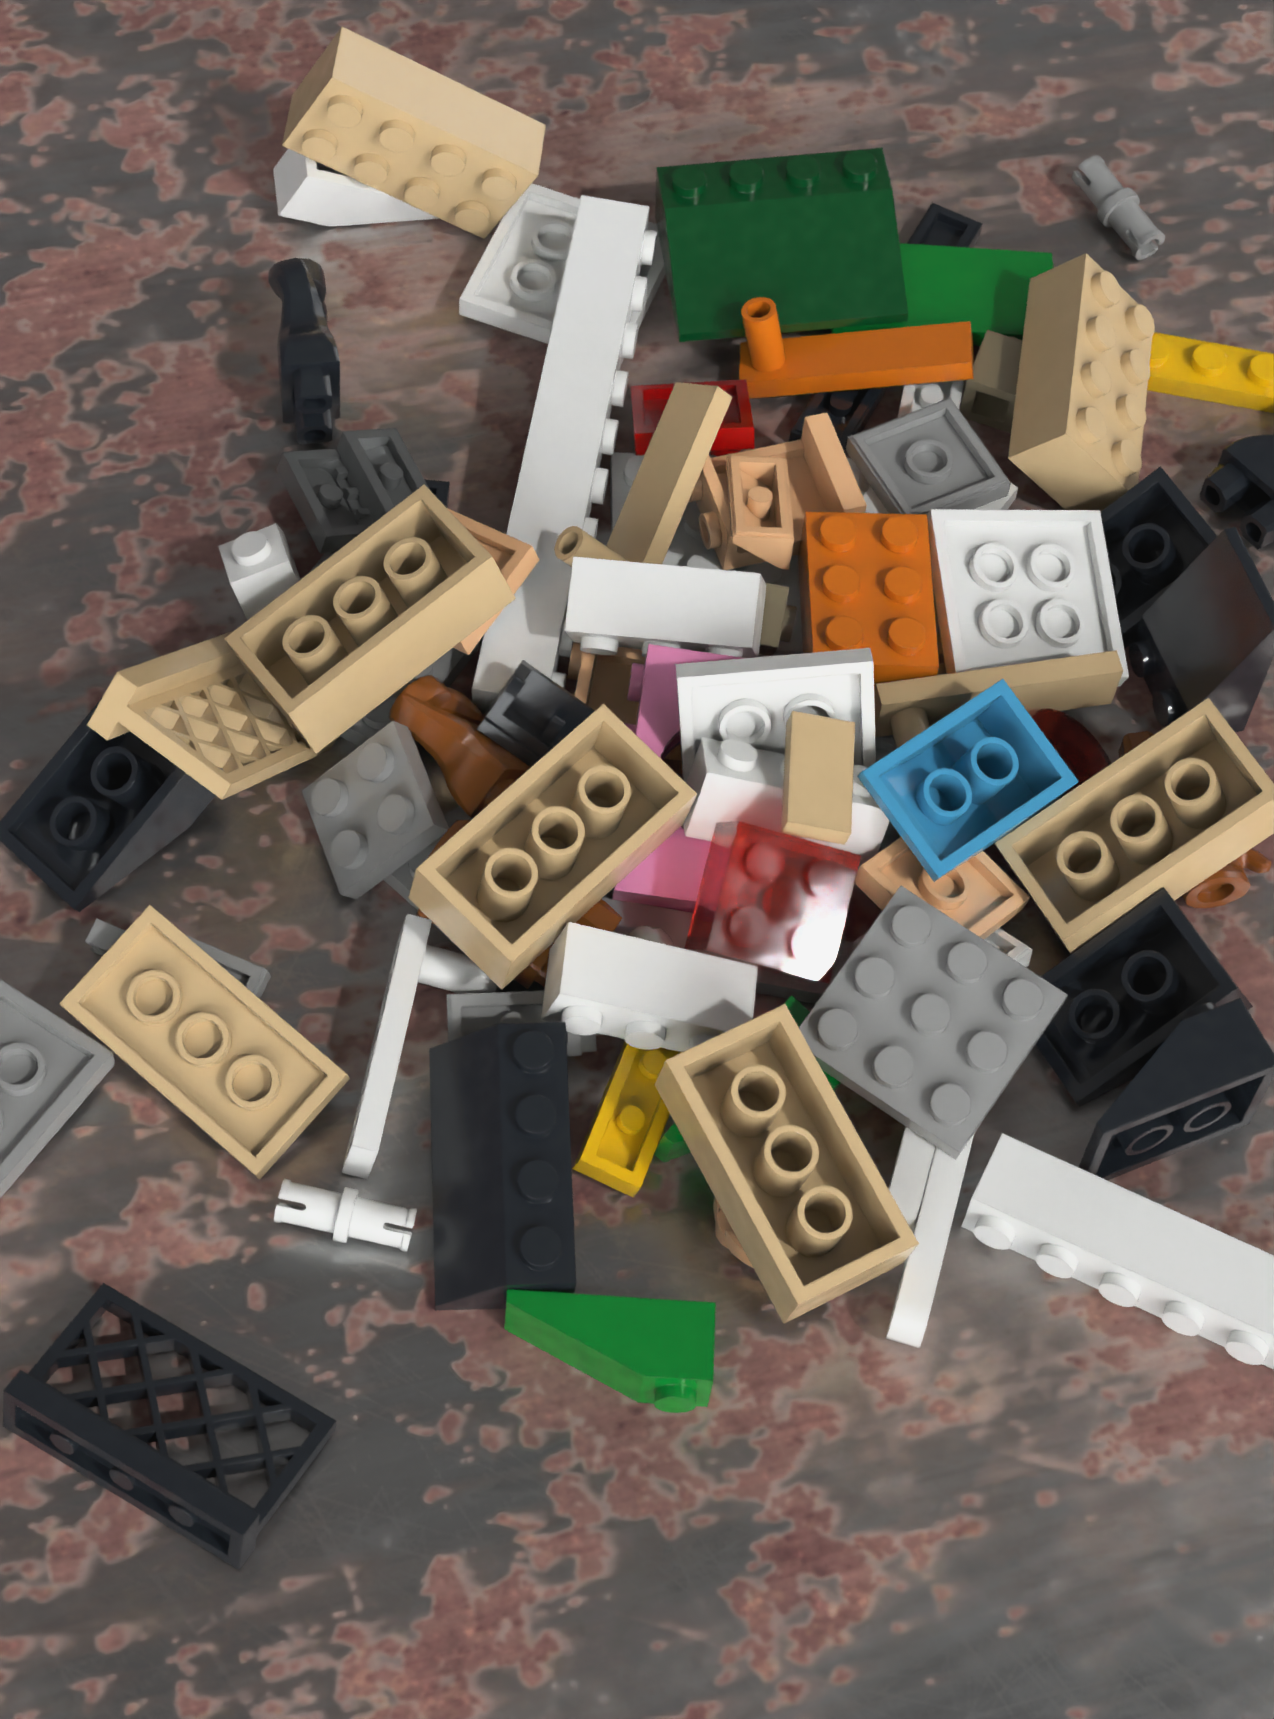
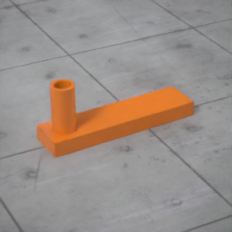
M756 297L747 301L741 309L747 342H741L739 380H747L750 399L974 379L971 321L782 338L776 304L773 300L766 297Z

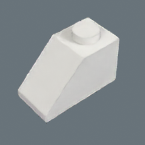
M276 523L258 531L244 533L237 539L218 546L229 582L247 620L301 580L285 534Z

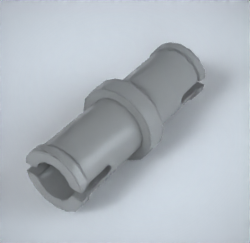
M1092 156L1083 161L1078 167L1085 175L1083 176L1080 171H1074L1072 180L1076 185H1079L1098 209L1097 217L1104 227H1113L1137 260L1151 256L1159 249L1152 240H1155L1158 245H1162L1165 235L1157 229L1139 207V196L1132 188H1124L1105 165L1101 156Z

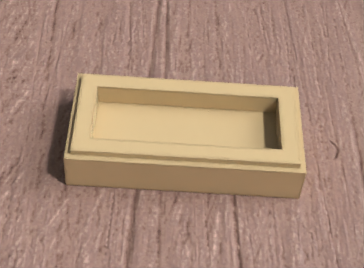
M797 711L791 712L786 722L782 834L845 845L852 829L855 722Z

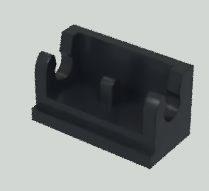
M522 660L483 713L477 730L532 767L595 710L525 660Z

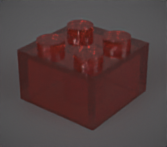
M741 821L716 822L684 949L755 965L760 970L805 982L829 984L861 855Z

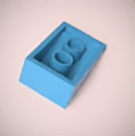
M1001 679L863 770L857 776L934 882L995 844V842L1053 804L1079 782L1004 679Z

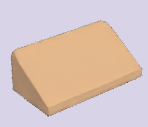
M727 456L726 471L732 543L778 568L789 570L794 544V530L787 459Z

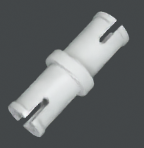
M284 1178L278 1198L305 1204L306 1208L279 1202V1205H276L274 1222H285L333 1233V1241L347 1243L348 1237L400 1248L401 1251L407 1252L412 1232L388 1227L385 1223L413 1228L417 1208L410 1207L409 1209L358 1197L359 1190L345 1187L343 1193L294 1183Z

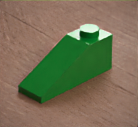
M507 1289L504 1330L638 1403H651L657 1409L670 1413L689 1412L694 1410L696 1406L708 1407L714 1380L716 1302Z

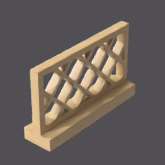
M233 631L118 671L87 726L106 740L131 731L221 800L329 751L336 741L335 739L315 754L252 679L224 638Z

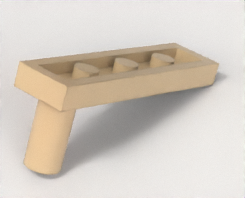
M676 382L607 545L605 546L578 526H571L565 529L556 540L554 547L556 557L572 567L573 557L662 564L732 397L718 386Z
M1117 650L879 683L876 684L874 690L875 737L894 735L898 748L1001 679L1005 680L1030 715L1111 704L1120 682L1123 668Z

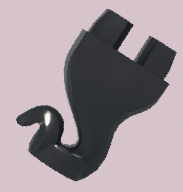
M292 258L282 260L274 264L269 270L268 282L274 293L282 301L277 350L283 422H295L298 444L330 442L333 440L331 419L340 418V359L335 339L327 325L328 313L324 303L326 296L324 271L320 264L311 259Z
M1274 435L1243 437L1224 448L1217 467L1205 478L1199 494L1200 500L1214 512H1223L1234 503L1246 514L1243 515L1239 528L1242 536L1256 549H1261L1274 542Z

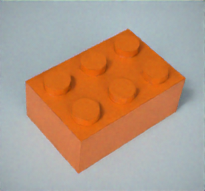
M805 512L798 551L803 653L871 648L874 662V690L876 684L936 676L939 669L927 514Z

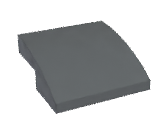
M396 428L343 431L337 449L282 452L277 471L320 554L337 552L425 484L429 489Z

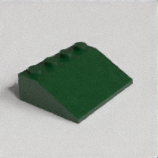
M883 148L656 167L655 218L679 342L746 336L741 309L747 301L756 297H766L774 301L781 333L906 322L908 320L893 189Z

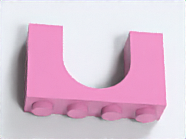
M648 644L645 663H632L627 700L639 702L636 725L624 724L658 757L664 760L671 750L681 744L675 664L743 658ZM680 827L613 888L612 900L647 904L762 926L769 912L776 854L686 837L684 829Z

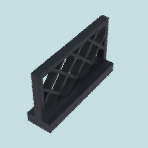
M105 1283L99 1287L27 1374L20 1370L3 1390V1427L240 1570L254 1551L257 1535L327 1443L336 1428L335 1419ZM107 1310L131 1324L134 1339L94 1345L91 1328ZM143 1332L151 1337L144 1338ZM83 1339L84 1347L75 1348ZM174 1350L188 1358L191 1374L157 1380L152 1379L147 1354ZM137 1356L142 1382L103 1388L98 1362ZM88 1364L93 1390L64 1394L49 1385L47 1381L58 1368ZM201 1367L205 1368L208 1371L202 1372ZM233 1385L247 1394L250 1409L211 1415L206 1389ZM190 1391L196 1392L201 1417L168 1423L161 1422L156 1397ZM146 1399L151 1421L150 1426L124 1430L109 1421L106 1405ZM260 1402H262L263 1404H265V1405H267V1406H266V1407H261ZM91 1407H96V1408H97V1413L94 1412V1411H92V1410L89 1409V1408H91ZM292 1420L311 1432L301 1446L271 1451L265 1424ZM254 1426L260 1453L221 1459L215 1432ZM205 1434L210 1461L183 1466L168 1456L165 1440ZM155 1442L156 1449L147 1443ZM285 1466L277 1477L275 1467ZM264 1469L268 1490L254 1508L228 1493L225 1476ZM214 1478L215 1484L208 1481L207 1479Z

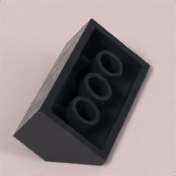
M566 1022L497 1023L430 1048L435 1311L506 1309L507 1289L575 1293L576 1261Z

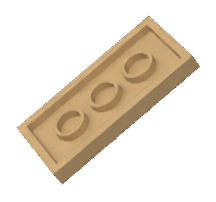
M151 905L142 912L59 1003L70 1015L259 1180L350 1079L347 1073Z

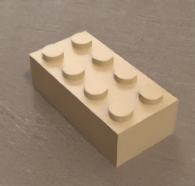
M341 27L292 95L282 146L485 239L538 177L546 125L351 30Z
M1087 253L1030 279L1008 459L1065 510H1100L1101 512L1138 484L1139 471L1142 467L1143 428L1146 423L1145 407L1148 380L1151 374L1150 355L1155 325L1149 310L1144 305L1138 304L1118 284L1116 278L1109 271H1104Z
M424 484L224 639L256 684L315 754H317L516 598L492 555Z
M1207 698L995 842V845L1071 955L1163 887L1176 900L1274 834V783L1212 701Z
M602 704L418 866L408 898L502 990L556 941L568 922L576 923L684 824L697 793L611 710Z
M786 1004L665 1061L655 1082V1087L784 1324L901 1265L918 1246L919 1243Z

